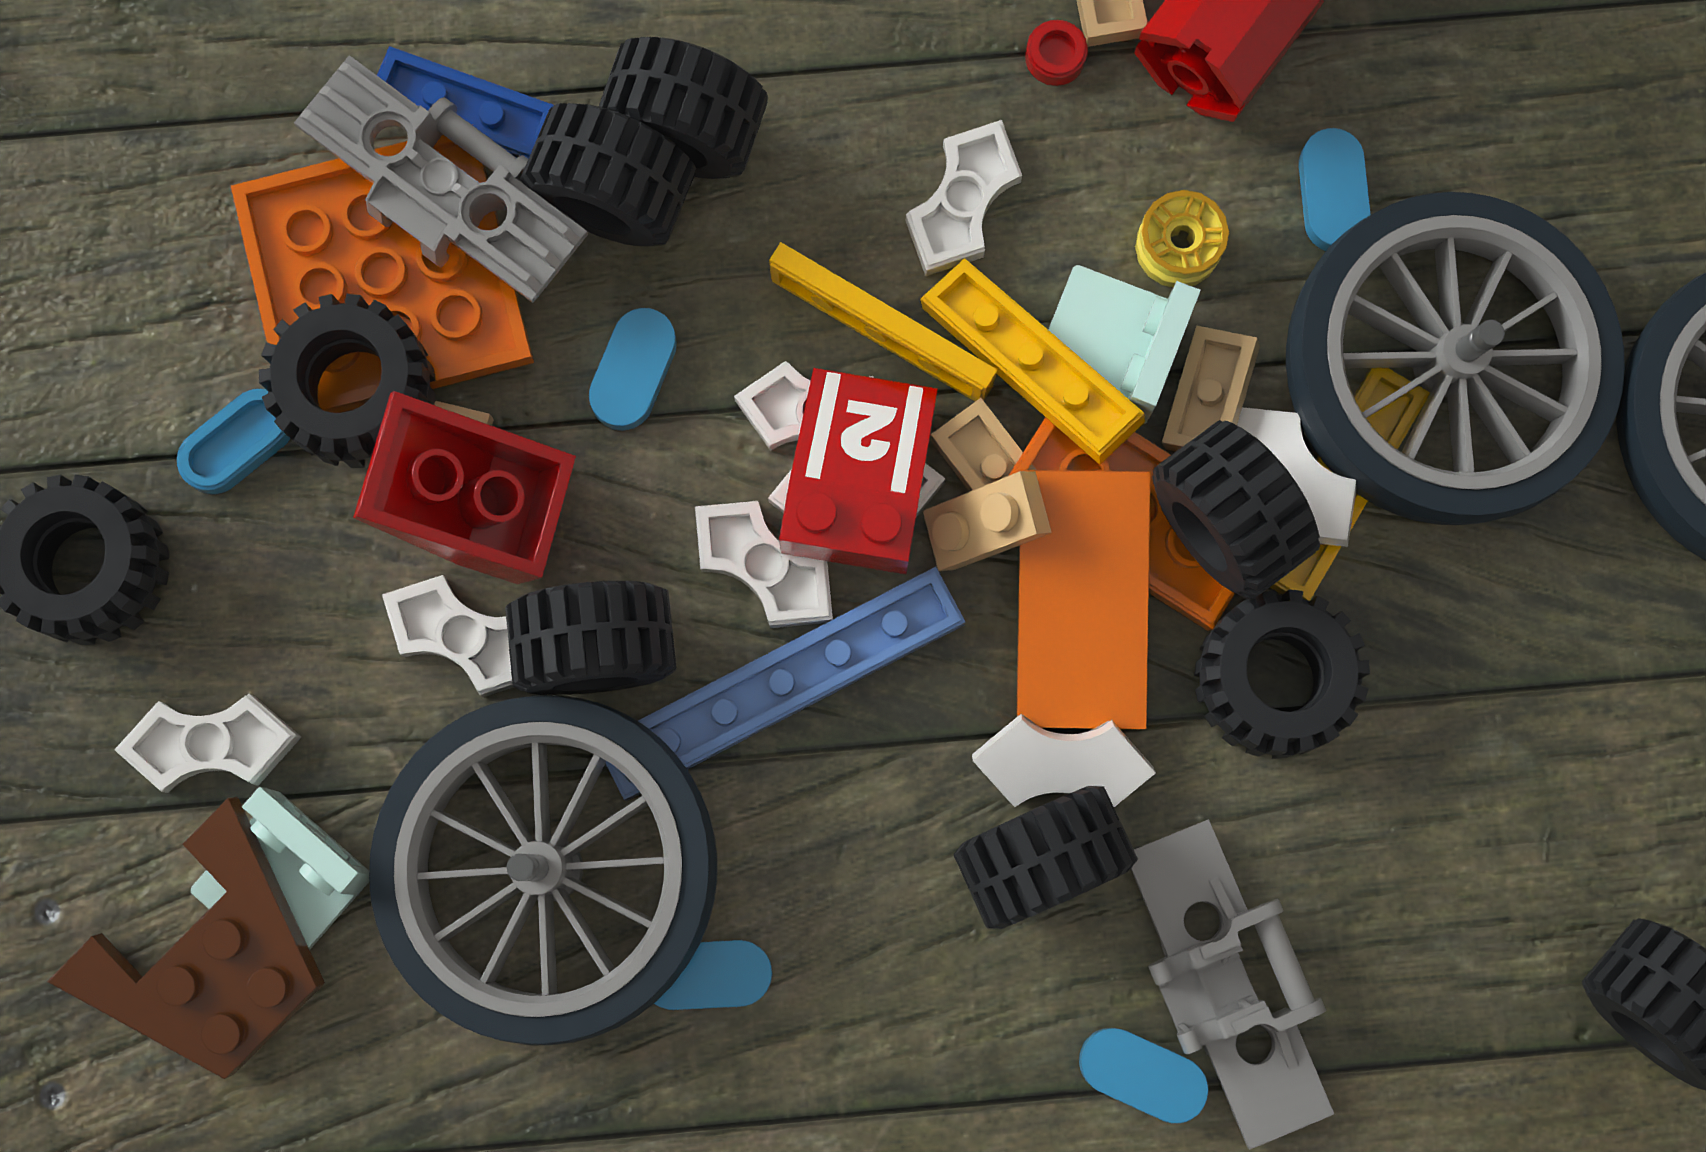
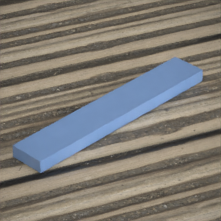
M934 567L638 720V722L660 737L688 770L964 626L966 622L939 571ZM606 761V765L625 801L641 794L624 773Z

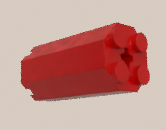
M1165 0L1141 31L1139 36L1141 41L1136 46L1134 53L1156 84L1163 90L1173 95L1176 89L1181 87L1190 93L1193 97L1186 106L1202 116L1234 122L1325 0Z

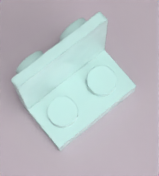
M1076 265L1071 271L1048 330L1145 413L1144 423L1146 424L1156 407L1201 290L1176 281L1167 299L1086 267Z
M259 787L244 803L242 808L253 816L250 820V829L257 836L310 950L369 883V870L278 791ZM207 870L191 887L192 895L208 909L227 892Z

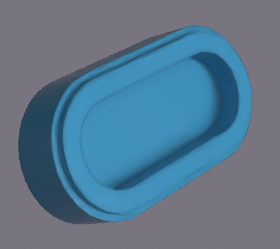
M1327 128L1316 132L1309 138L1301 151L1299 175L1306 233L1313 244L1327 251L1343 233L1371 214L1365 158L1359 141L1349 132L1338 128Z
M650 308L634 309L622 316L613 330L589 390V401L595 416L603 425L611 429L622 431L633 429L641 425L652 411L677 347L674 328L669 319L661 312Z
M252 389L242 393L183 441L177 454V467L181 477L189 485L206 494L226 492L288 443L290 437L275 424L276 418L266 410L262 400V396L268 394L266 389Z
M749 941L700 942L687 967L674 984L654 1004L668 1010L741 1007L753 1004L764 996L771 984L772 966L770 959L762 948Z
M1104 1028L1094 1032L1087 1038L1081 1048L1079 1065L1084 1079L1091 1087L1107 1096L1168 1123L1187 1122L1196 1117L1205 1106L1208 1096L1206 1077L1194 1062L1118 1028Z

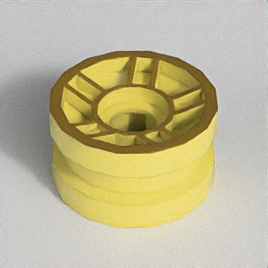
M1180 190L1165 194L1153 202L1144 215L1138 230L1135 249L1140 266L1148 277L1162 286L1174 287L1176 281L1189 286L1199 284L1211 275L1227 247L1229 229L1226 216L1215 201L1202 193ZM1180 230L1189 233L1187 240L1190 247L1184 249L1176 247L1172 243L1171 237L1177 236Z

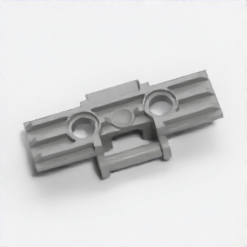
M349 55L294 122L295 126L373 183L365 199L368 214L385 227H389L393 222L420 241L422 254L438 267H442L448 261L449 254L446 251L450 242H452L533 303L587 237L588 232L521 183L520 178L527 164V157L521 155L516 158L459 116L456 113L457 106L447 98H440L427 111L421 105L417 106ZM389 126H398L406 130L408 135L407 144L400 153L393 156H383L375 152L374 141L382 129ZM442 135L493 171L486 182L479 183L433 149ZM507 210L506 219L498 228L493 230L477 228L482 218L489 212Z
M1209 819L1134 849L1138 860L1131 868V871L1165 954L1164 958L1151 963L1148 968L1155 984L1159 986L1178 1031L1177 1037L1184 1054L1198 1051L1203 1046L1206 1054L1209 1055L1247 1148L1249 1150L1334 1115L1297 1027V1024L1314 1018L1327 1010L1321 998L1314 999L1278 915L1284 911L1279 899L1269 901L1249 910L1247 909ZM1197 902H1205L1213 906L1220 919L1217 933L1205 941L1196 940L1191 937L1184 926V916L1187 909ZM1251 925L1255 926L1289 1008H1283L1271 1013L1265 1001L1258 1000L1238 953L1243 951L1238 931ZM1255 1025H1259L1269 1033L1272 1047L1265 1060L1250 1064L1239 1056L1236 1049V1039L1238 1034L1248 1031Z

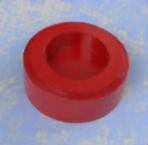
M1050 20L1040 24L1033 30L1027 42L1025 61L1028 70L1038 81L1047 85L1060 86L1072 82L1080 75L1085 65L1088 53L1086 38L1078 27L1067 21Z

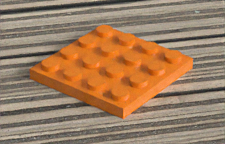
M442 135L433 149L479 183L487 181L488 176L485 165L446 136ZM407 141L377 148L375 152L383 156L396 155L405 148ZM338 158L231 185L267 343L277 345L281 337L273 329L282 319L288 325H291L299 318L293 310L306 302L312 310L320 308L319 297L333 294L340 303H345L346 294L348 293L361 295L368 305H371L373 300H376L386 305L394 316L398 314L426 350L428 354L426 358L434 368L436 381L430 382L432 389L534 363L516 290L452 242H450L446 251L449 254L448 261L442 267H438L422 254L420 241L393 222L389 227H385L368 214L365 199L373 183ZM496 210L486 214L477 228L482 230L498 228L500 224ZM354 352L334 360L325 369L319 381L318 403L320 408L327 412L342 413L364 405L374 395L379 386L382 374L380 358L370 353Z

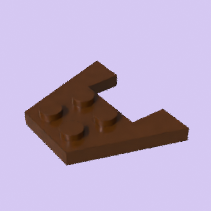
M238 796L227 798L183 843L185 848L227 892L143 977L113 944L100 933L91 936L47 981L223 1079L234 1075L325 984L257 836L250 829V821L242 808Z

